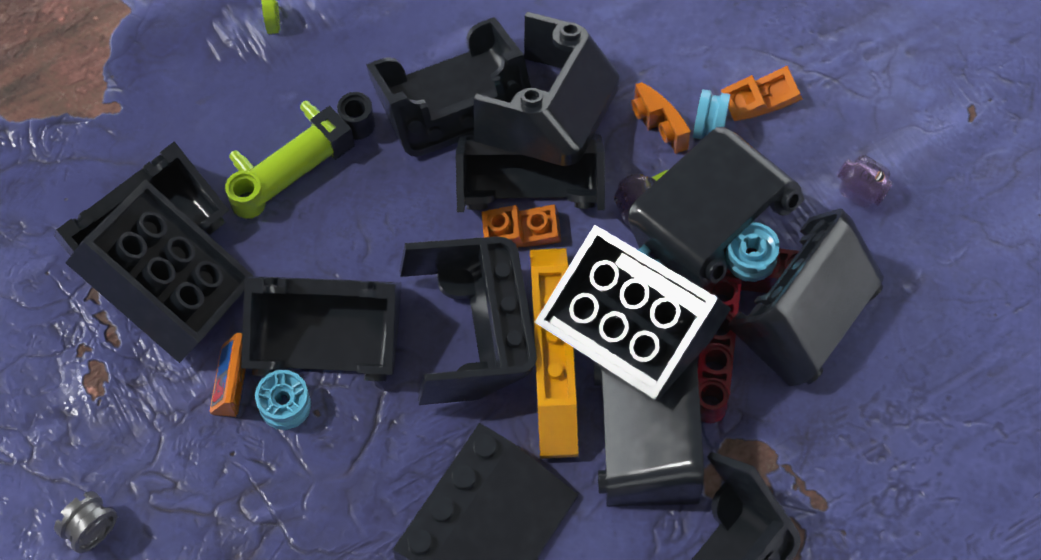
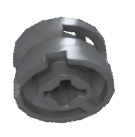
M93 491L85 492L83 495L85 499L81 501L76 497L62 510L63 520L60 521L58 519L55 521V532L62 539H69L71 547L76 553H84L97 546L111 532L117 520V513L109 507L105 508L102 498Z

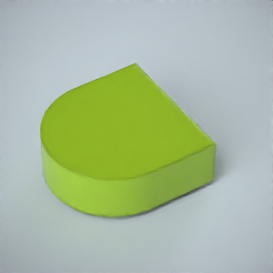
M261 0L267 34L279 33L278 0Z

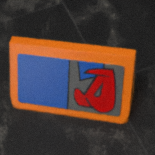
M236 333L221 347L210 405V414L231 417L238 415L246 368H241L243 333Z

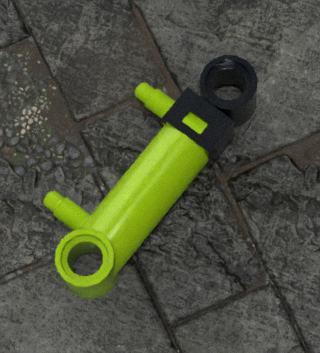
M350 92L343 95L337 104L338 114L330 105L320 112L309 101H303L300 104V109L311 122V127L256 166H253L238 151H232L229 158L238 169V172L232 174L227 179L225 191L234 214L244 219L260 215L264 211L266 202L330 156L335 160L355 147L354 140L368 137L375 128L373 107L369 97L360 92ZM355 114H361V115H362V116L357 117V118H352V117H351V116H353V115H355ZM245 192L252 193L247 197H240V195Z

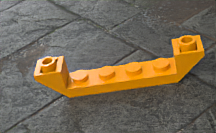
M566 248L530 250L534 341L537 354L536 381L540 459L578 457L577 401L573 347L535 323V320L568 269Z

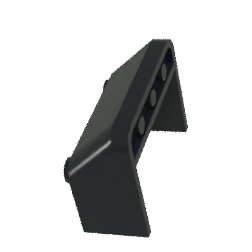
M526 12L524 16V58L561 68L562 70L549 92L536 88H527L518 92L511 103L476 94L474 97V142L557 165H573L581 160L619 89V73L584 27L576 23Z
M594 134L581 160L568 166L557 165L474 142V135L459 138L455 154L457 213L464 212L465 206L469 210L487 209L488 203L494 202L495 198L567 197L568 201L574 202V207L594 208L597 204V210H605V151L602 136L599 134Z
M505 237L405 243L399 270L400 277L436 274L439 289L445 296L452 299H470L480 362L464 364L457 371L424 374L418 396L419 405L479 400L528 376L534 368L537 354L516 245Z
M711 451L707 458L724 481L723 485L715 493L711 505L712 514L719 526L691 560H793L800 548L801 539L799 531L756 468Z

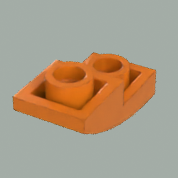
M643 82L636 84L635 98L631 100L636 118L638 120L643 119L648 130L659 127L663 141L665 143L670 142L675 154L687 150L691 131L678 111L650 86Z
M555 204L522 211L518 209L517 205L482 212L484 237H505L511 240L516 247L540 246L561 242L559 214Z

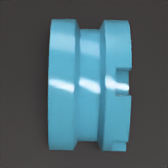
M702 89L693 138L702 140L703 137L715 128H725L731 94L721 93L720 96L712 95L710 90Z
M752 222L726 247L725 257L728 270L735 277L743 281L756 282L768 277L773 272L779 256L780 242L777 234L770 227L762 223ZM748 248H755L757 250L750 254L746 253Z
M277 370L262 378L256 387V404L262 419L269 426L288 430L299 426L309 415L311 399L305 381L298 374L290 370ZM286 395L289 402L284 405L278 404L282 400V396Z

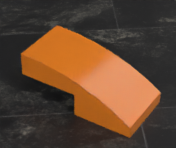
M788 66L758 80H755L753 75L721 89V93L731 94L728 109L734 121L761 116L803 100Z

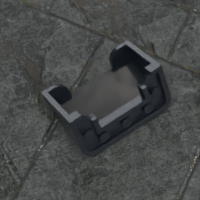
M495 17L475 24L468 31L466 43L469 52L406 75L401 63L391 57L366 64L371 82L395 134L405 152L410 156H424L458 143L459 138L462 136L474 135V97L476 94L511 103L518 92L531 88L524 54Z
M717 127L632 204L628 214V222L639 249L645 244L651 250L650 255L654 260L659 259L666 268L709 292L726 274L727 262L723 252L724 248L769 206L773 212L785 216L794 211L805 199L800 185L737 133L724 127Z
M174 141L163 149L160 155L154 158L151 163L150 161L146 163L142 169L90 208L82 211L78 215L77 220L70 219L56 229L54 237L71 256L80 243L145 179L203 231L205 230L208 235H211L226 223L222 216L229 209Z
M836 209L809 217L800 229L804 236L799 241L803 247L768 294L758 296L755 299L754 303L756 306L751 311V314L746 316L744 313L738 312L728 325L789 386H797L804 383L811 384L820 377L823 372L822 365L868 301L874 299L883 288L881 283L884 277L853 219L843 209Z
M245 277L241 368L252 369V375L266 376L274 372L275 369L282 368L357 371V373H364V380L386 381L387 375H393L395 369L402 283L290 277Z
M697 357L658 401L599 363H594V386H601L603 393L606 456L605 470H598L599 494H606V507L699 504L704 483V460Z

